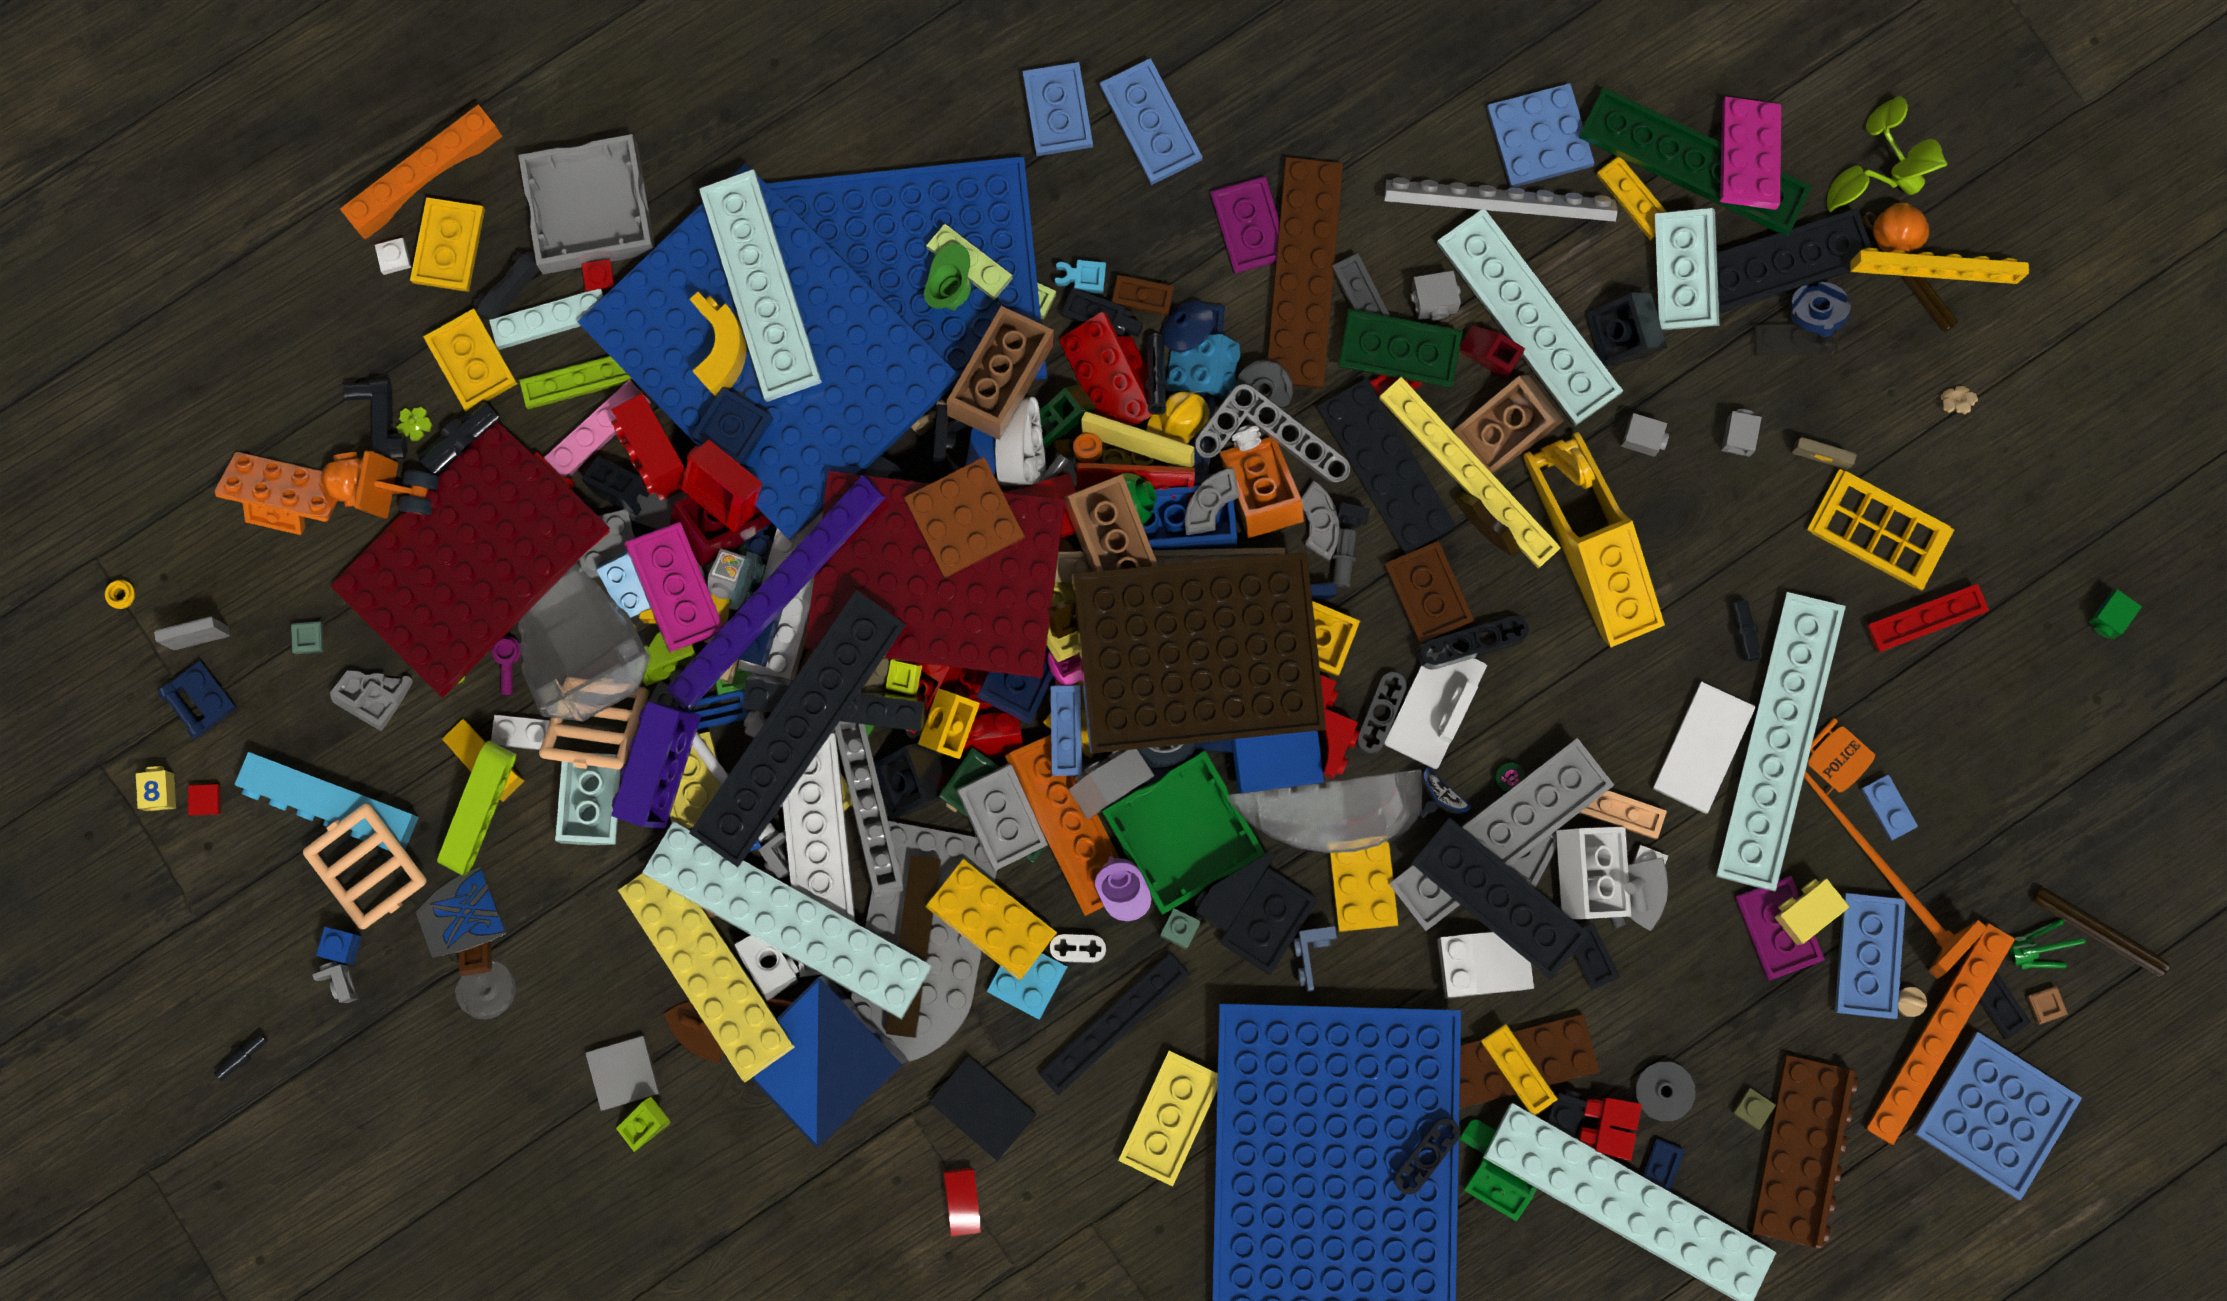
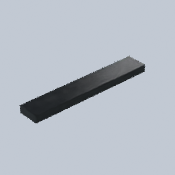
M1169 952L1038 1074L1059 1096L1187 978L1190 973Z

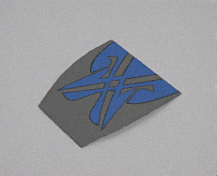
M481 867L470 870L466 876L459 875L435 891L416 911L432 958L461 952L506 934Z

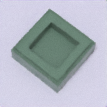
M322 622L291 624L292 653L324 652Z

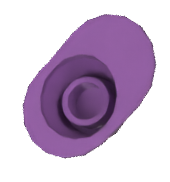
M1109 856L1108 862L1103 865L1096 876V890L1105 909L1112 917L1122 921L1137 920L1145 915L1150 908L1152 900L1150 890L1141 871L1131 861L1122 858L1115 859L1113 856Z

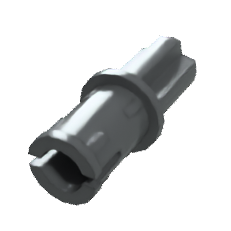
M1345 528L1339 531L1337 553L1333 555L1335 568L1332 583L1336 584V587L1350 588L1352 565L1353 562H1356L1354 557L1356 531Z

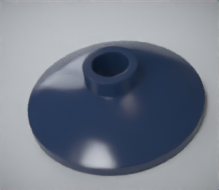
M1189 301L1176 307L1166 318L1162 327L1165 345L1173 351L1185 352L1202 344L1214 326V313L1212 309L1202 301Z

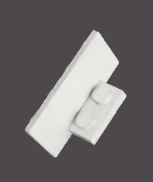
M1444 644V649L1438 653H1433L1429 649L1426 656L1432 657L1436 661L1440 653L1446 652V645ZM1454 649V651H1456L1457 653H1460V654L1463 653V652H1460V651ZM1472 658L1434 670L1421 666L1385 740V746L1433 769H1438L1476 693L1487 665Z

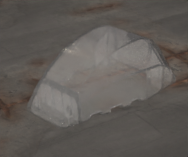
M577 563L518 621V630L521 633L522 643H520V653L523 656V664H521L522 673L543 717L577 721L587 720L636 693L652 660L646 641L629 614L624 609H621Z
M1421 769L1358 777L1352 780L1326 782L1327 788L1319 789V784L1296 786L1297 792H1292L1291 787L1229 795L1230 804L1249 823L1271 838L1296 848L1324 853L1356 852L1389 843L1409 830L1422 812Z

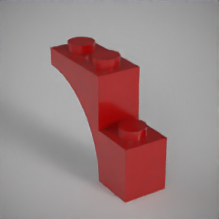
M1320 675L1326 730H1323L1327 745V761L1323 776L1334 780L1337 773L1343 774L1349 760L1344 757L1347 747L1354 748L1360 732L1355 730L1358 722L1325 709L1326 705L1333 706L1339 691L1334 689L1337 681Z

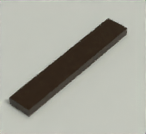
M911 855L898 947L927 963L934 913L926 908V905L937 893L941 859ZM924 982L902 1020L891 1013L888 1014L886 1034L917 1037Z

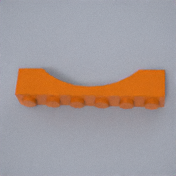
M478 104L341 207L340 210L366 240L385 226L401 206L430 180L455 164L480 154L503 136Z

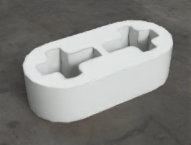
M1062 934L1054 937L1051 941L1050 953L1053 958L1061 962L1095 963L1102 960L1105 956L1106 945L1103 939L1095 935ZM1061 940H1066L1067 945L1076 946V951H1067L1066 956L1062 957L1060 952L1054 948L1055 945H1060ZM1090 941H1096V945L1101 947L1102 950L1101 952H1096V956L1092 958L1089 952L1080 951V946H1089Z

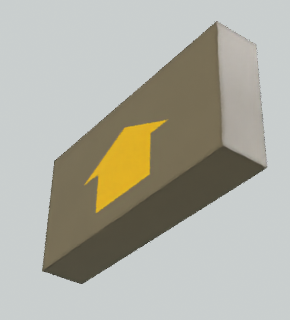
M1804 437L1796 441L1792 450V454L1845 470L1850 469L1854 465L1857 456L1854 452Z

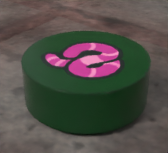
M1515 763L1503 764L1495 774L1497 787L1505 793L1525 779L1524 770Z

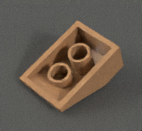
M1529 375L1518 376L1453 431L1493 474L1543 439L1564 420Z

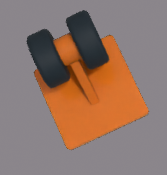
M365 451L364 457L360 462V478L354 493V507L377 517L387 519L392 494L407 496L399 498L398 510L431 515L433 510L431 507L432 502L425 499L428 490L438 489L440 479L437 475L406 470L404 472L403 484L408 487L394 485L398 462L372 451Z

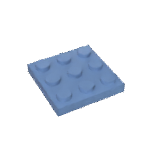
M1570 83L1487 105L1486 109L1510 188L1593 167L1594 160L1589 143L1578 138L1583 129V123Z

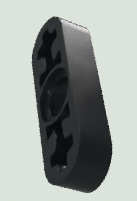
M1450 1118L1436 1120L1396 1171L1394 1182L1402 1193L1414 1194L1418 1192L1458 1141L1460 1129L1455 1121ZM1451 1124L1453 1127L1450 1131L1453 1133V1136L1450 1139L1444 1137L1439 1143L1445 1146L1442 1151L1435 1144L1428 1142L1431 1136L1435 1141L1441 1135V1132L1438 1130L1439 1126L1447 1127ZM1425 1147L1432 1148L1436 1154L1434 1162L1429 1165L1422 1164L1418 1158L1420 1150ZM1414 1160L1415 1164L1421 1169L1426 1170V1172L1422 1176L1418 1171L1413 1177L1416 1184L1413 1187L1407 1185L1404 1188L1401 1186L1404 1182L1401 1176L1404 1173L1406 1175L1411 1174L1415 1168L1409 1166V1164Z

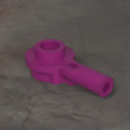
M508 636L503 637L492 648L493 658L497 663L501 664V695H513V664L519 660L522 653L519 642L513 637Z

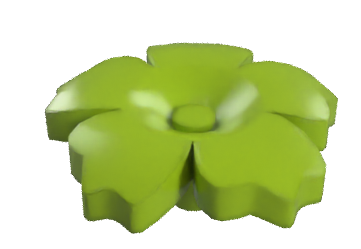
M419 407L413 408L412 413L407 408L400 411L399 420L402 423L396 426L398 433H404L406 437L410 435L411 441H419L423 438V431L430 432L433 426L430 419L426 417L427 410Z

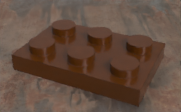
M1439 541L1385 563V569L1419 645L1474 622V618Z

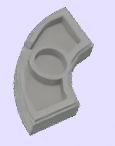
M1233 467L1219 471L1207 478L1190 499L1185 517L1186 535L1214 531L1215 519L1219 510L1229 501L1239 498Z
M1313 481L1301 498L1303 513L1306 515L1309 523V537L1305 546L1329 562L1338 543L1339 520L1332 499L1318 483Z

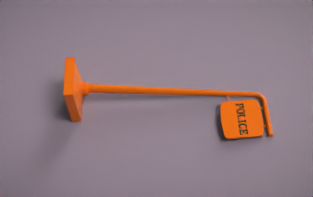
M1833 718L1813 739L1810 752L1813 754L1808 761V766L1830 784L1832 788L1826 794L1806 770L1804 778L1936 937L1937 944L1942 948L1928 972L1938 979L1961 958L1988 928L1978 920L1955 935L1949 930L1945 931L1827 796L1833 789L1839 793L1848 789L1868 769L1875 758V754L1844 726L1834 732L1830 731L1838 722ZM1827 733L1831 734L1821 743V745L1815 751L1813 750L1814 746Z

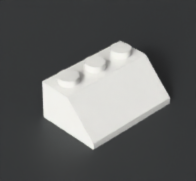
M1625 827L1556 830L1561 910L1571 919L1631 916L1630 894L1625 891V885L1629 882Z

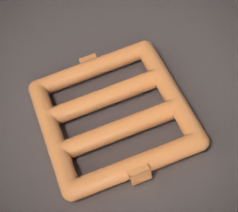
M573 677L566 678L539 750L540 757L574 763L577 768L587 769V766L591 765L622 770L625 764H627L631 752L630 744L633 737L637 734L640 725L639 715L647 704L650 695L649 690L643 687L615 684L614 679L603 678L601 682ZM573 690L636 698L632 710L570 701ZM565 713L628 721L624 733L562 725ZM557 736L620 745L616 757L553 748Z
M368 803L362 804L343 820L333 822L326 828L327 832L303 850L305 858L360 929H366L386 913L396 911L403 905L401 902L426 884L425 876ZM366 818L375 830V833L330 867H327L318 853L362 819ZM384 842L393 854V857L346 891L336 876ZM402 866L412 880L364 915L354 900Z

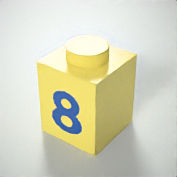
M163 766L145 768L146 772L136 773L138 809L144 811L176 809L174 773L164 770Z

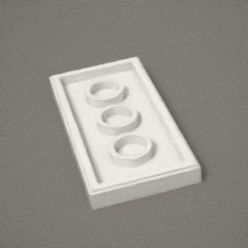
M1701 682L1652 789L1707 814L1755 710V706Z

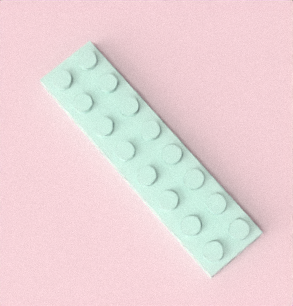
M753 169L699 188L766 402L822 383L756 172Z
M1480 210L1437 241L1439 248L1509 339L1526 348L1522 355L1523 359L1574 426H1577L1623 392L1486 210Z

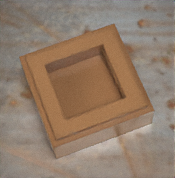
M2057 986L2026 996L2037 1025L2068 1015Z

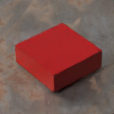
M221 785L188 786V815H221Z

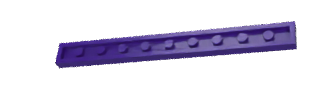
M862 475L666 689L683 710L690 711L886 498L868 477Z

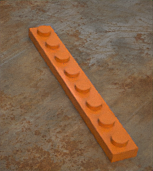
M1989 923L1985 925L1988 929L1976 940L1865 1127L1866 1130L1891 1145H1894L2015 941L2013 937Z

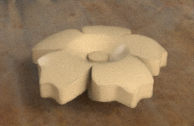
M1956 386L1955 390L1950 388L1941 395L1944 406L1943 410L1948 413L1956 409L1957 413L1966 414L1971 412V406L1978 402L1976 393L1970 392V389L1965 386Z

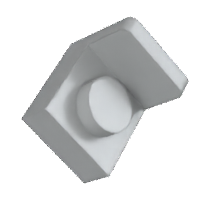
M337 961L327 963L319 967L320 972L312 974L315 981H324L332 978L333 982H330V989L333 997L338 999L340 1003H350L358 1000L347 965H338Z

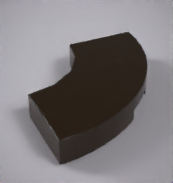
M1460 492L1454 498L1469 521L1491 543L1511 556L1520 550L1510 528L1499 522L1486 509L1479 498L1465 492Z

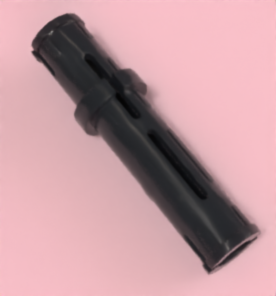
M1153 333L1146 337L1148 379L1145 381V390L1148 392V412L1154 415H1160L1166 411L1165 392L1168 390L1164 366V336L1158 333Z

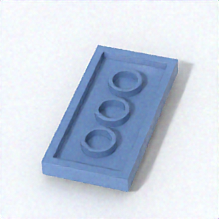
M1151 58L1100 82V88L1151 185L1202 161V155Z
M1845 893L1843 894V899L1850 908L1842 913L1835 1013L1897 1019L1905 900Z

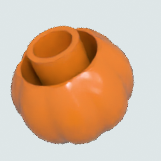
M1896 203L1882 212L1875 220L1873 234L1878 246L1884 252L1903 250L1906 254H1911L1926 243L1929 238V224L1919 209L1907 203Z
M357 452L333 455L334 462L326 464L322 471L321 482L324 485L323 489L333 498L344 502L345 507L354 506V493L358 487L360 462L363 458H358Z

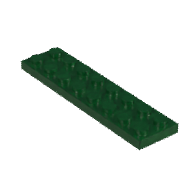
M1603 87L1578 137L1787 236L1790 234L1812 188V185L1781 171L1780 205L1777 210L1720 202L1721 142Z

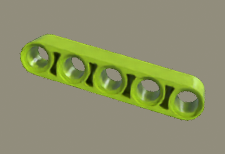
M490 740L484 744L478 754L437 859L439 864L462 876H466L471 870L514 765L515 753Z

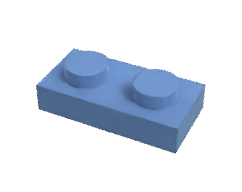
M1889 775L1860 789L1889 841L1918 827Z

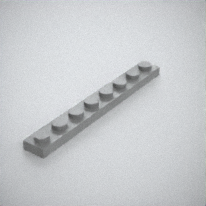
M1401 177L1393 178V180L1386 179L1385 201L1615 222L1617 217L1616 200L1604 195H1597L1591 198L1583 197L1578 193L1557 195L1547 190H1539L1535 193L1525 192L1521 188L1501 190L1490 185H1481L1479 188L1467 187L1466 184L1458 182L1451 183L1450 185L1438 184V182L1433 180L1410 182L1408 179Z

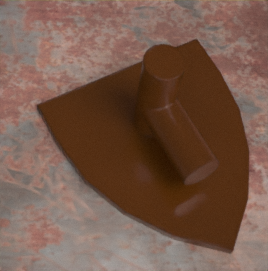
M691 1001L679 1004L664 1013L670 1030L684 1047L704 1059L720 1063L723 1050Z

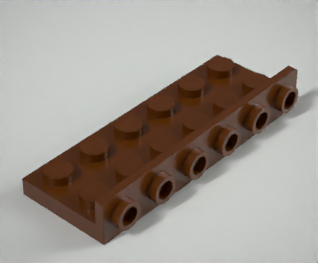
M1784 1055L1775 1102L1776 1106L1774 1107L1752 1222V1234L1822 1249L1823 1243L1827 1244L1830 1236V1226L1827 1225L1828 1215L1833 1213L1836 1204V1196L1832 1195L1834 1183H1839L1842 1171L1841 1166H1838L1840 1154H1844L1847 1145V1136L1843 1135L1845 1125L1850 1123L1853 1113V1107L1849 1106L1851 1094L1854 1095L1858 1087V1077L1855 1076V1069L1842 1068Z

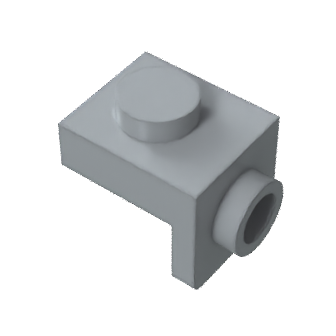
M777 830L763 840L765 845L758 851L766 861L764 866L772 876H777L780 879L788 877L790 872L788 858L779 847L786 842V832L779 833Z

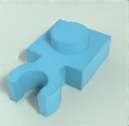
M1077 260L1076 268H1071L1065 262L1056 263V270H1064L1067 273L1064 278H1055L1057 286H1067L1070 283H1075V289L1083 292L1103 294L1106 263Z

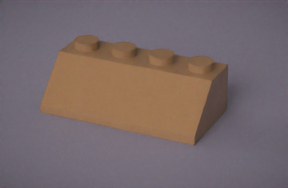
M1123 474L1062 497L1065 500L1066 510L1091 572L1158 566Z

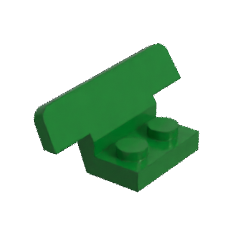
M1473 1120L1468 1124L1459 1140L1485 1154L1496 1130L1479 1120ZM1482 1158L1480 1165L1464 1189L1467 1193L1516 1222L1537 1190L1536 1187L1485 1158Z

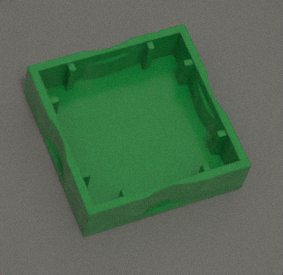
M1206 751L1101 811L1129 861L1141 871L1150 890L1151 899L1162 915L1199 894L1204 888L1221 878L1233 874L1265 855L1247 821L1238 812L1230 799L1227 787Z

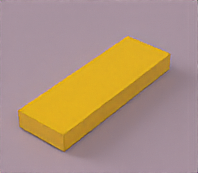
M1616 157L1599 170L1596 176L1651 241L1656 237L1655 214L1666 213L1667 211L1622 158Z
M1506 1024L1480 1041L1529 1113L1535 1116L1558 1100Z

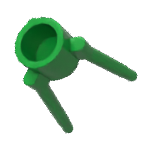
M2059 919L2028 934L2014 937L2015 942L2010 947L2009 953L2013 965H2020L2022 970L2028 968H2066L2067 964L2064 962L2034 961V959L2039 958V953L2085 944L2086 940L2080 938L2037 946L2035 941L2029 942V940L2062 925L2064 920Z

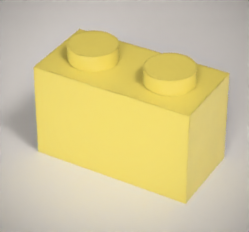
M1816 879L1812 880L1801 889L1804 892L1797 900L1791 897L1778 907L1781 912L1775 916V919L1796 945L1804 944L1850 908L1828 879L1820 882Z

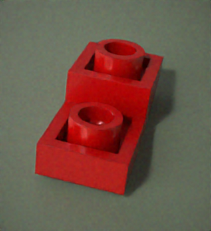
M974 1168L943 1171L951 1237L981 1233Z

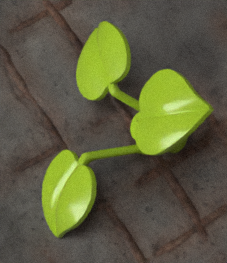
M1896 96L1893 100H1889L1879 106L1869 116L1866 123V130L1871 135H1878L1884 131V135L1900 160L1891 171L1892 179L1870 169L1863 172V168L1859 165L1845 170L1834 180L1829 189L1827 208L1830 212L1858 198L1866 190L1869 184V176L1888 183L1892 188L1898 185L1907 195H1914L1925 184V179L1922 177L1923 174L1947 166L1941 145L1935 139H1927L1918 143L1909 151L1907 158L1903 156L1890 133V128L1901 124L1907 114L1908 105L1902 96Z

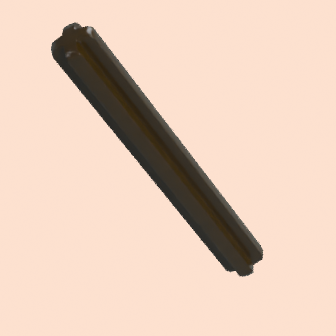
M1869 211L1861 219L1865 230L1877 244L1873 234V225L1878 217L1873 211ZM1901 276L1944 332L1949 331L1958 323L1957 319L1924 277Z
M2041 888L2034 895L2033 902L2158 977L2164 976L2170 967L2169 962L2048 890Z

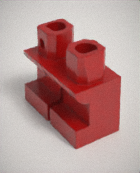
M1610 1098L1585 1100L1588 1103L1586 1108L1583 1109V1115L1598 1118L1596 1130L1580 1127L1578 1140L1595 1149V1152L1631 1161L1636 1134L1612 1129L1610 1126L1637 1131L1642 1104Z

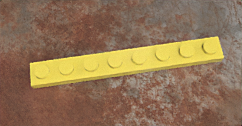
M1402 377L1379 397L1469 495L1479 498L1486 509L1499 522L1510 528L1519 549L1538 569L1561 548Z

